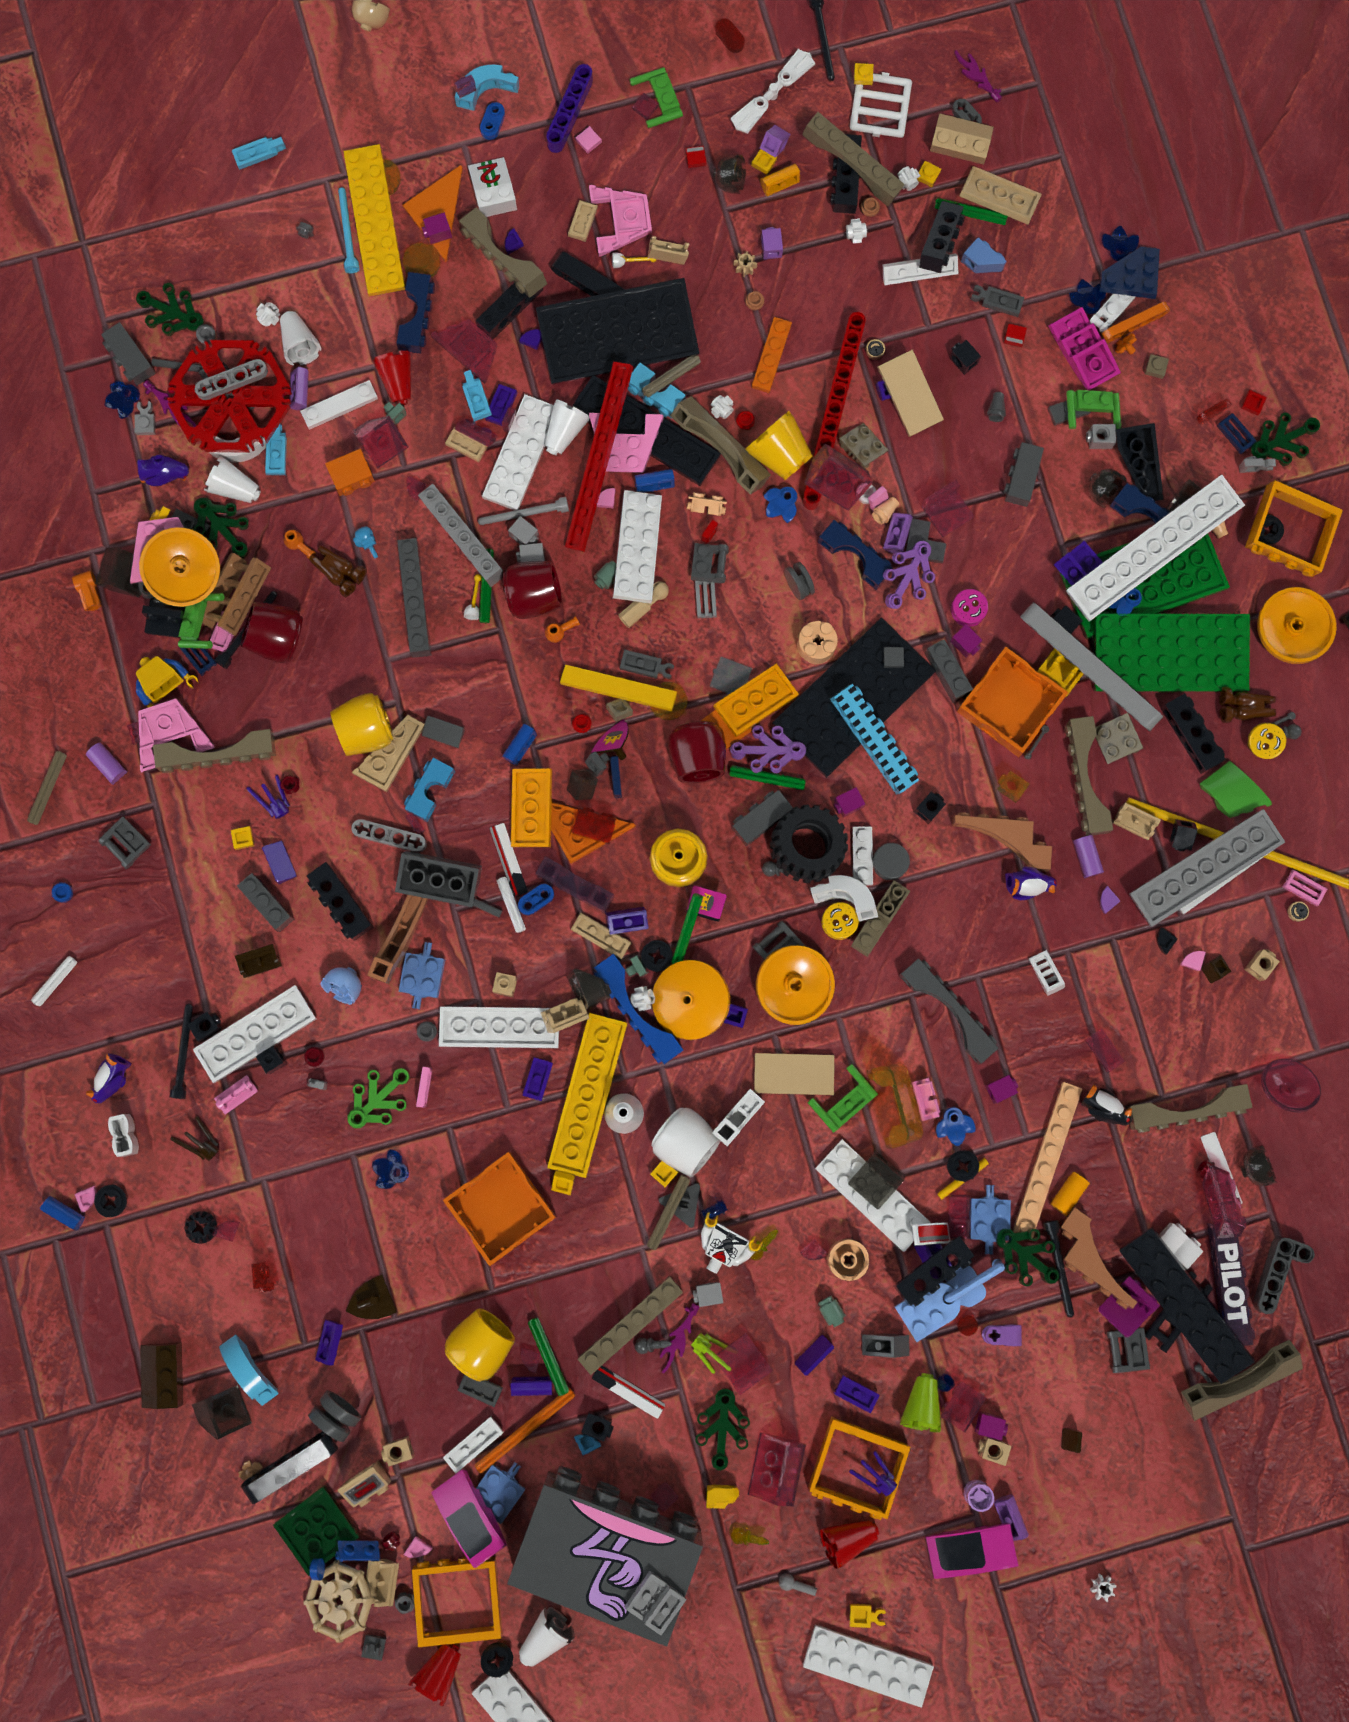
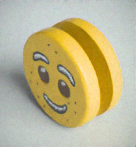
M1261 723L1255 726L1249 733L1248 746L1257 757L1272 759L1279 756L1285 749L1286 735L1275 724Z
M838 902L830 905L822 915L821 924L824 932L829 937L836 940H844L853 935L857 930L859 919L856 910L851 905Z

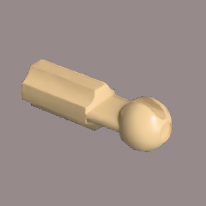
M661 581L654 583L651 604L634 601L618 616L624 625L630 628L651 609V606L656 601L665 599L669 593L667 584Z

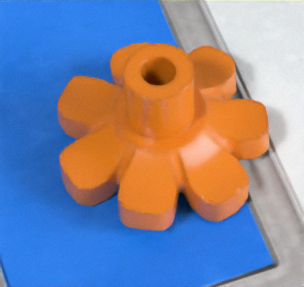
M1130 333L1122 339L1123 341L1119 340L1116 343V353L1122 354L1127 351L1132 355L1136 351L1132 346L1137 340L1134 333Z

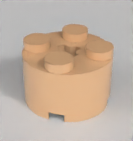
M814 621L802 628L798 638L797 649L800 656L811 664L827 662L835 652L838 642L837 634L829 623ZM818 640V642H821V644L817 645V643L814 641Z
M838 1240L830 1247L827 1253L828 1267L839 1279L845 1281L857 1280L868 1269V1252L861 1243L855 1240ZM845 1255H847V1256L852 1255V1257H851L852 1263H851V1264H848V1263H845V1264H844V1262H845L844 1256H845Z

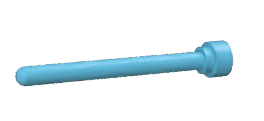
M341 187L338 193L347 256L344 262V270L346 273L352 274L357 273L360 268L359 262L354 257L346 190Z

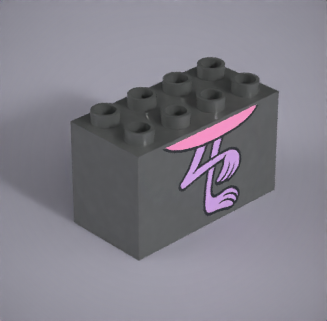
M559 1466L557 1474L548 1471L507 1584L667 1647L680 1610L663 1634L659 1635L646 1626L642 1620L627 1611L624 1606L649 1571L656 1574L684 1597L686 1596L703 1548L702 1533L696 1526L698 1520L679 1511L674 1512L672 1519L662 1516L657 1511L659 1504L641 1496H636L634 1504L621 1500L619 1497L621 1490L602 1481L597 1482L595 1489L580 1484L582 1474L567 1467Z

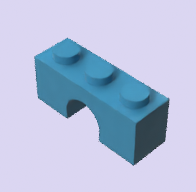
M432 758L431 762L428 761L423 769L425 773L422 778L417 779L414 784L415 791L412 796L409 795L404 803L406 806L405 810L425 822L429 821L437 806L435 802L427 798L428 789L433 785L447 788L455 774L454 768L435 758Z

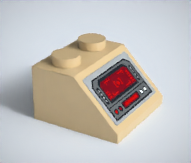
M378 1460L343 1483L338 1492L353 1508L357 1505L363 1507L371 1501L370 1497L377 1493L379 1496L387 1491L391 1480Z

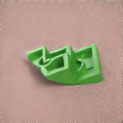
M1231 761L1200 783L1201 789L1214 798L1217 809L1229 818L1239 816L1242 813L1252 812L1253 808L1272 805V801L1259 786Z

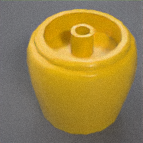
M373 693L362 694L330 711L336 734L346 756L383 749L389 746L394 739L388 715L378 695Z
M677 828L666 831L656 839L651 847L649 859L652 871L660 881L668 886L684 887L691 885L701 877L706 869L708 855L706 847L698 835L689 830Z
M479 1308L450 1333L445 1342V1354L450 1362L467 1377L476 1381L488 1380L503 1364L515 1342V1337L500 1319L490 1312Z

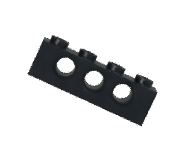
M845 134L861 147L862 135ZM839 157L834 158L833 170H836V176H832L831 187L835 188V193H831L830 205H834L833 212L856 214L859 174ZM847 172L850 175H843L842 173ZM844 189V190H847L848 192H847V193H843V192H841V190Z
M945 201L941 202L921 253L919 268L941 273L943 267H947L950 258L948 253L953 252L955 245L953 240H957L960 228L958 227L963 226L965 215L962 214L964 206Z
M513 283L476 319L477 329L492 341L543 291V288L529 298L525 293H520L515 283Z
M1185 693L1160 708L1200 774L1226 760L1223 749L1217 746L1213 733L1207 730L1202 715L1196 712L1192 699L1187 697ZM1181 712L1187 714L1188 720L1181 718ZM1191 729H1195L1198 732V737H1194L1191 734ZM1202 745L1208 748V754L1201 750Z
M327 862L306 875L309 879L307 884L313 892L317 890L321 895L318 899L324 907L328 906L332 911L330 916L335 923L340 922L343 926L341 931L347 939L351 938L355 941L374 928ZM327 882H331V890L328 892H324L323 885ZM337 898H342V906L336 908L334 901ZM348 914H354L355 916L352 923L345 922Z
M957 1236L893 1287L908 1306L914 1305L916 1307L925 1300L923 1298L924 1295L928 1292L930 1294L936 1292L940 1288L939 1284L942 1281L946 1280L948 1282L957 1275L955 1273L956 1270L960 1267L965 1269L972 1263L970 1259L974 1255L961 1237ZM950 1254L956 1260L953 1266H949L946 1262V1258ZM933 1267H937L940 1271V1275L936 1279L930 1274ZM918 1279L924 1283V1288L921 1291H917L914 1287V1283Z

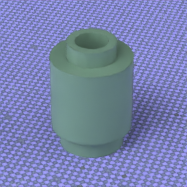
M614 561L606 563L594 575V582L600 589H609L614 583L616 563Z
M832 1295L818 1303L820 1306L819 1310L828 1326L833 1325L836 1327L844 1322L843 1318L846 1315L837 1299H834Z

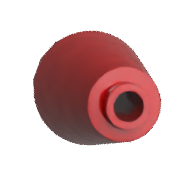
M399 351V354L389 352L375 357L373 363L392 403H400L402 406L407 405L408 401L411 400L410 351Z
M870 1520L825 1527L820 1530L822 1546H826L828 1551L826 1556L834 1569L842 1568L876 1542L878 1540L877 1535H879L877 1525Z
M455 1644L442 1645L413 1676L408 1685L413 1686V1684H416V1691L433 1702L438 1699L441 1700L439 1705L444 1706L461 1654L458 1652L460 1648Z

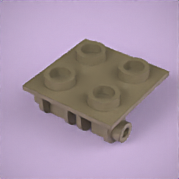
M864 423L839 438L840 447L848 453V456L853 454L851 459H856L855 462L860 469H867L870 466L869 463L888 451L884 444Z
M1128 713L1095 727L1096 739L1107 764L1143 749V745Z

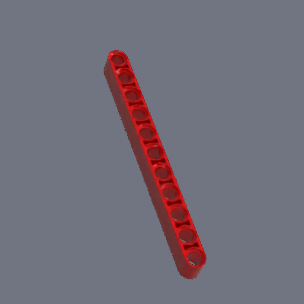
M853 312L848 320L804 492L803 506L808 510H815L821 500L866 322L865 315L861 312ZM857 321L861 325L856 326L852 322ZM848 339H854L856 343H850ZM849 356L852 360L847 361L843 357ZM844 373V374H846L848 377H847V378H841V377L839 376V374ZM841 391L843 395L838 396L834 392ZM836 408L839 412L832 413L830 409ZM832 426L834 430L828 431L825 427ZM827 443L830 447L825 449L822 448L821 444ZM823 461L825 466H818L816 462ZM817 478L821 483L814 484L812 479ZM813 496L816 498V501L810 502L807 497Z

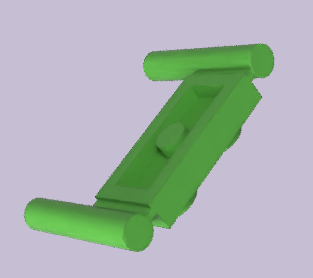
M664 67L629 79L631 86L649 81L660 107L662 116L647 120V128L683 117L680 104Z
M1069 390L1066 392L1069 429H1076L1075 410L1113 412V424H1115L1116 429L1122 428L1119 393L1077 390L1076 392Z
M211 593L201 602L186 606L178 635L181 638L178 642L180 648H212L213 644L211 641L197 640L207 601H223L225 598L223 593Z
M853 1064L846 1069L859 1084L830 1110L825 1112L814 1098L807 1102L833 1133L878 1095Z

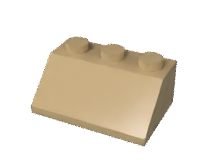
M939 114L930 151L984 165L994 127Z

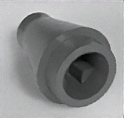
M1001 392L993 394L987 412L990 421L1001 422L1006 416L1004 394Z

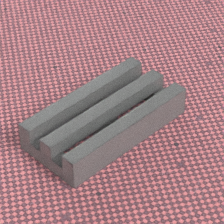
M695 581L697 619L716 618L715 583ZM708 584L711 585L712 613H709ZM699 585H703L704 614H701Z

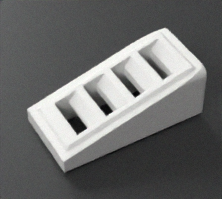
M1047 950L1029 958L1047 996L1065 988V982ZM1046 959L1047 962L1037 966V962ZM1048 966L1050 967V969L1041 973V969H1044ZM1053 973V977L1045 980L1044 977ZM1057 981L1056 984L1049 987L1048 984Z

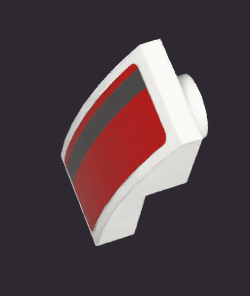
M948 1223L912 1225V1237L915 1245L946 1244L950 1242Z

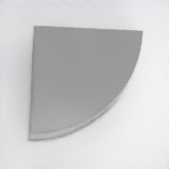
M311 1078L307 1082V1086L326 1090L328 1085L327 1082Z

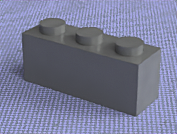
M120 322L101 334L105 340L102 344L108 352L113 351L115 356L112 358L119 367L123 366L125 368L123 374L129 382L133 380L136 386L156 374Z
M1022 442L1019 448H1015L1013 459H1016L1014 466L1011 465L1008 476L1011 477L1010 483H1006L1003 494H1006V502L1024 507L1028 506L1040 466L1043 447Z
M945 639L928 647L925 656L936 670L935 673L952 703L969 695L973 688Z
M779 790L775 793L773 791L769 792L764 797V802L760 805L755 803L748 809L749 813L746 816L740 815L733 821L732 830L746 847L778 823L786 812H790L793 808Z
M253 873L237 885L276 931L281 932L295 920Z

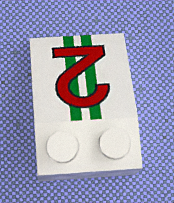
M504 157L468 165L478 209L486 217L517 210L516 199Z

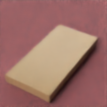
M975 166L972 167L960 193V197L1028 225L1042 195Z
M913 350L877 367L909 437L944 420Z
M755 1053L754 1092L764 1094L834 1095V1055Z

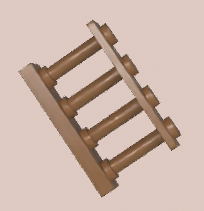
M231 553L219 574L214 590L211 592L223 593L225 598L223 601H207L202 624L208 628H213L215 623L218 622V627L236 636L271 567L254 557L248 565L247 561L235 553ZM242 571H244L245 573H244V575H243L241 581L239 582L238 579H239V577H240ZM233 588H235L236 590H235V592H234L232 598L230 599L229 596H230V594H231ZM226 605L227 607L223 615L221 616L220 613L223 607Z

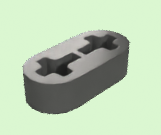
M958 99L954 102L952 113L956 118L968 121L976 120V123L981 124L982 117L967 100ZM958 106H959L960 108H961V107H964V111H963L962 109H961V110H957V109H958Z

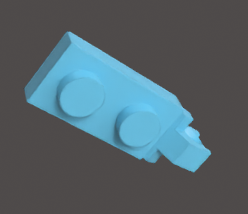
M264 137L232 150V153L240 170L278 155V152L286 149L282 137L274 140Z
M471 370L465 371L464 375L467 382L463 383L462 387L475 422L491 416L492 413L480 379H475Z
M281 423L269 442L266 443V475H286L287 438L286 433H282Z

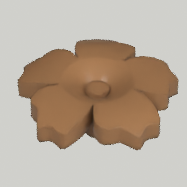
M248 1460L244 1462L243 1470L239 1471L238 1477L242 1480H247L259 1472L263 1466L260 1462H253L252 1464Z

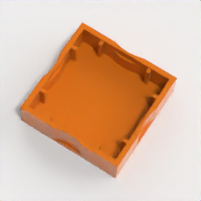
M1005 647L959 707L957 713L1019 758L1069 692L1047 676L1035 671L1028 662Z
M507 1152L478 1176L443 1199L458 1223L469 1233L473 1244L489 1266L493 1265L556 1218L554 1212L511 1152Z

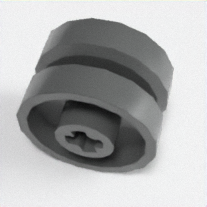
M326 1390L320 1398L322 1406L315 1405L308 1416L328 1436L339 1442H344L350 1434L348 1426L355 1427L362 1416L341 1396Z

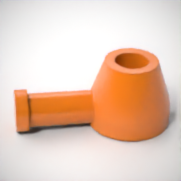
M289 530L285 533L283 540L287 548L291 550L299 549L308 559L312 555L315 556L316 552L303 543V536L300 532ZM295 535L293 539H289V536Z
M576 616L561 625L551 623L545 629V636L548 641L557 643L563 639L565 631L579 626L580 623ZM552 628L557 629L556 633H551L550 631Z

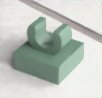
M388 402L384 406L387 413V421L393 428L407 415L405 408L400 403L394 407Z
M638 955L630 959L633 965L625 969L630 977L636 973L640 977L649 973Z

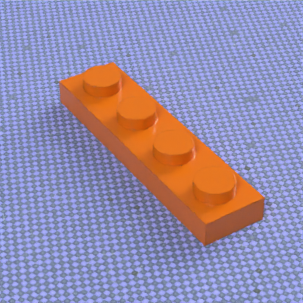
M774 317L752 383L753 389L770 393L792 322Z

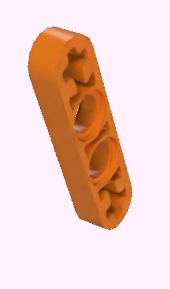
M1166 302L1159 303L1106 329L1101 335L1106 343H1110L1162 318L1170 312V308Z

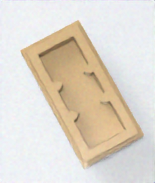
M579 201L568 237L586 242L598 209L597 205Z
M455 427L445 442L446 446L477 462H480L488 448V444Z

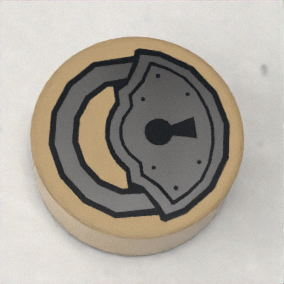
M874 339L868 342L866 354L870 359L878 360L884 355L885 345L882 341Z
M1303 902L1292 903L1288 907V916L1293 921H1303L1309 915V908Z

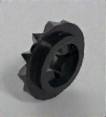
M1273 515L1266 516L1258 539L1260 542L1269 545L1276 544L1281 540L1284 534V526L1280 519ZM1272 525L1270 530L1271 533L1264 535V532L1266 531L1265 528H1268Z
M660 940L647 943L641 953L644 966L653 972H661L668 968L673 958L670 946ZM658 948H660V955L665 959H658V962L654 964V957L648 954H655Z
M957 1151L948 1159L947 1170L956 1181L966 1182L971 1179L973 1180L979 1172V1161L969 1151ZM959 1161L963 1164L969 1163L967 1165L968 1172L963 1169L958 1170L960 1168Z
M107 1185L97 1192L94 1204L99 1214L111 1218L122 1214L123 1210L127 1207L128 1198L120 1187ZM107 1196L111 1198L118 1196L114 1201L115 1206H106L109 1201Z
M205 1211L192 1213L186 1219L184 1227L186 1237L191 1242L197 1244L209 1242L217 1232L215 1218ZM197 1222L200 1224L208 1223L203 1228V1233L201 1231L194 1232L195 1228L198 1227Z
M499 1642L486 1647L481 1656L483 1671L492 1678H501V1676L508 1674L513 1666L514 1658L511 1649L506 1644ZM496 1652L500 1658H504L500 1661L499 1668L495 1663H491L496 1660Z

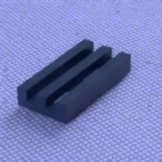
M1233 413L1217 425L1219 430L1240 454L1257 442ZM1229 420L1232 421V423L1238 428V430L1232 426ZM1239 431H1240V432L1243 434V436L1249 441V443H1247V442L1244 440V438L1241 436V434L1239 433Z
M180 648L201 676L206 671L211 670V667L217 665L206 649H201V651L210 661L208 664L195 648H190L204 666L201 669L185 648Z
M618 756L610 759L613 792L616 799L622 798L619 760Z

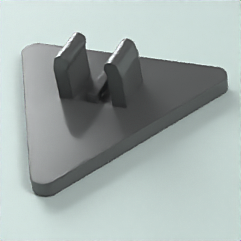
M699 1184L687 1187L674 1213L675 1216L690 1228L694 1226L700 1190ZM671 1194L659 1198V1202L666 1206Z

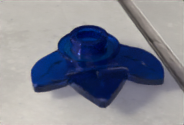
M1118 226L1112 235L1103 234L1102 244L1105 249L1110 251L1112 259L1119 261L1137 249L1139 235L1128 237L1123 227Z
M1081 279L1077 286V292H1071L1069 297L1075 306L1083 307L1085 313L1095 314L1100 309V302L1106 297V292H1099L1100 283L1093 288L1087 281Z
M116 381L110 385L112 393L106 397L104 405L110 409H117L119 418L124 419L133 412L134 403L139 400L140 393L134 385H126L121 381Z
M389 1149L387 1159L379 1158L372 1162L374 1172L379 1175L375 1184L378 1188L390 1189L396 1183L406 1181L409 1176L408 1167L403 1164L401 1154L395 1150ZM398 1169L401 1172L399 1176L396 1175Z

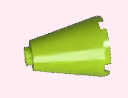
M922 1373L921 1376L916 1378L900 1420V1425L923 1431L930 1428V1432H941L937 1380L933 1379L934 1375Z

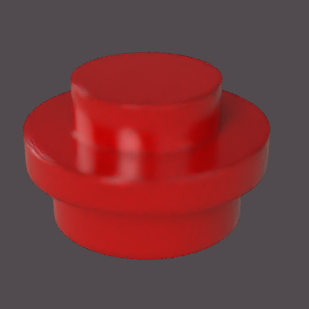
M742 411L736 417V424L740 429L749 430L755 424V417L749 411Z
M579 714L574 717L572 726L576 732L586 733L591 729L592 722L589 716Z

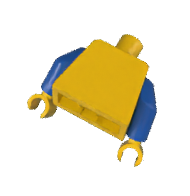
M158 656L153 659L149 657L142 658L140 660L141 668L136 671L138 678L136 681V694L143 705L148 708L153 706L151 702L157 703L184 682L183 677L190 688H193L189 684L191 679H195L199 683L197 677L189 675V671L178 661L167 658L162 660Z

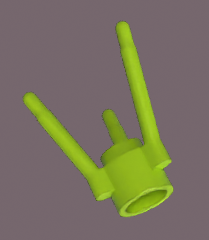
M700 1333L691 1344L694 1348L693 1352L700 1357L712 1374L715 1373V1370L703 1355L706 1352L724 1368L731 1371V1367L709 1349L712 1346L709 1341L735 1354L738 1351L712 1338L707 1333L705 1336Z

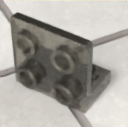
M874 1150L848 1184L876 1209H880L904 1182L905 1176Z

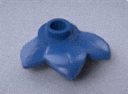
M792 487L768 490L764 494V498L769 501L766 508V516L773 518L782 515L786 523L792 521L797 512L795 502L798 495L796 490ZM786 493L791 494V498L789 500H786L784 498V495Z
M1134 588L1109 606V608L1116 609L1118 615L1130 614L1133 607L1140 604L1142 595L1138 589Z
M949 1107L945 1110L943 1119L937 1123L936 1134L938 1138L948 1136L951 1143L960 1146L965 1139V1133L975 1132L976 1127L970 1116L963 1115L962 1111L957 1107ZM953 1114L957 1115L955 1120H951Z

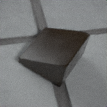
M1221 955L1201 967L1210 983L1223 978L1231 972Z
M1063 1428L1061 1448L1080 1453L1082 1432L1077 1429Z

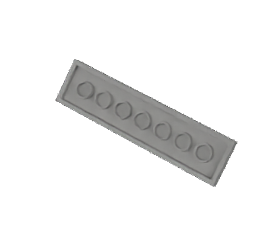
M1262 809L1135 889L1129 895L1149 926L1153 927L1276 849L1285 841L1265 810Z

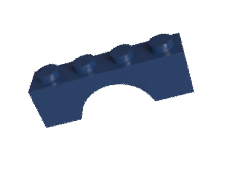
M408 272L406 294L409 299L416 303L418 308L416 315L411 321L399 325L396 343L399 351L421 354L422 347L426 346V336H424L425 329L428 330L429 318H427V315L432 310V300H430V297L435 292V283L432 282L431 275Z
M1128 483L1110 505L1112 509L1123 517L1140 513L1150 517L1155 524L1171 513L1168 509L1157 505L1153 498L1143 495L1136 486Z
M833 520L819 536L818 543L831 554L839 551H850L856 554L861 559L864 567L862 579L875 590L885 581L883 577L884 571L886 569H893L887 559H881L872 547L864 545L861 538L856 534L852 535L841 522Z

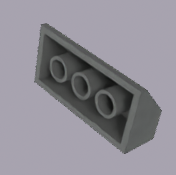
M405 851L401 854L395 892L473 907L479 887L482 866Z

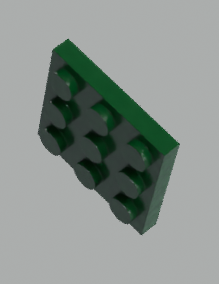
M325 1485L273 1524L308 1576H310V1564L314 1558L323 1559L324 1563H327L338 1551V1541H355L360 1537Z

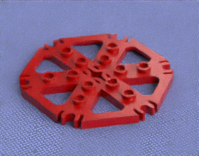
M209 340L212 344V347H210L208 342L205 341L206 349L202 351L198 346H195L198 354L196 355L192 349L168 384V392L175 393L174 397H167L168 405L189 443L191 441V444L195 446L196 442L202 441L199 446L202 451L250 453L247 445H249L252 451H255L253 444L259 442L263 447L262 437L268 443L291 408V400L284 399L285 395H292L291 387L270 350L268 351L267 347H264L262 351H257L260 347L258 342H254V340ZM222 348H235L244 351V355L237 366L260 359L271 367L277 378V383L274 386H249L250 384H247L209 400H202L195 392V385H185L182 379L191 365L196 362L202 365L208 377L226 371L218 357V351ZM256 366V371L259 372L261 368ZM247 369L249 375L252 376L250 370ZM238 372L235 376V379L239 381L243 380L245 378V373ZM219 380L217 386L221 388L225 387L227 385V380ZM206 387L202 388L203 394L207 393ZM231 392H232V395L234 396V398H233V399H232V398H229V399L227 400V397H226L225 395H226V394H231ZM182 406H210L196 427H190L181 412ZM247 407H275L276 412L266 427L259 428ZM230 416L240 434V440L238 442H216L214 440Z

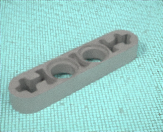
M260 359L252 360L197 382L195 392L200 399L209 400L263 379L268 373L267 366ZM256 366H260L261 372L258 373L256 371ZM247 369L250 370L252 376L249 375ZM238 372L245 373V378L243 380L239 381L235 379V376ZM226 379L227 385L225 387L217 386L219 380ZM211 383H213L216 390H213ZM203 387H206L207 393L203 394L202 392Z
M361 819L356 820L352 824L353 834L361 839L415 853L423 852L427 845L425 838L416 833ZM363 824L364 828L370 830V826H373L370 837H368L369 833L366 831H361V834H358L359 831L356 827H360ZM379 828L385 830V836L381 839H377L374 836L375 831ZM398 833L404 836V840L400 844H396L393 841L394 835ZM408 836H411L409 838L411 841L420 839L422 846H418L416 849L414 844L408 843V847H406Z

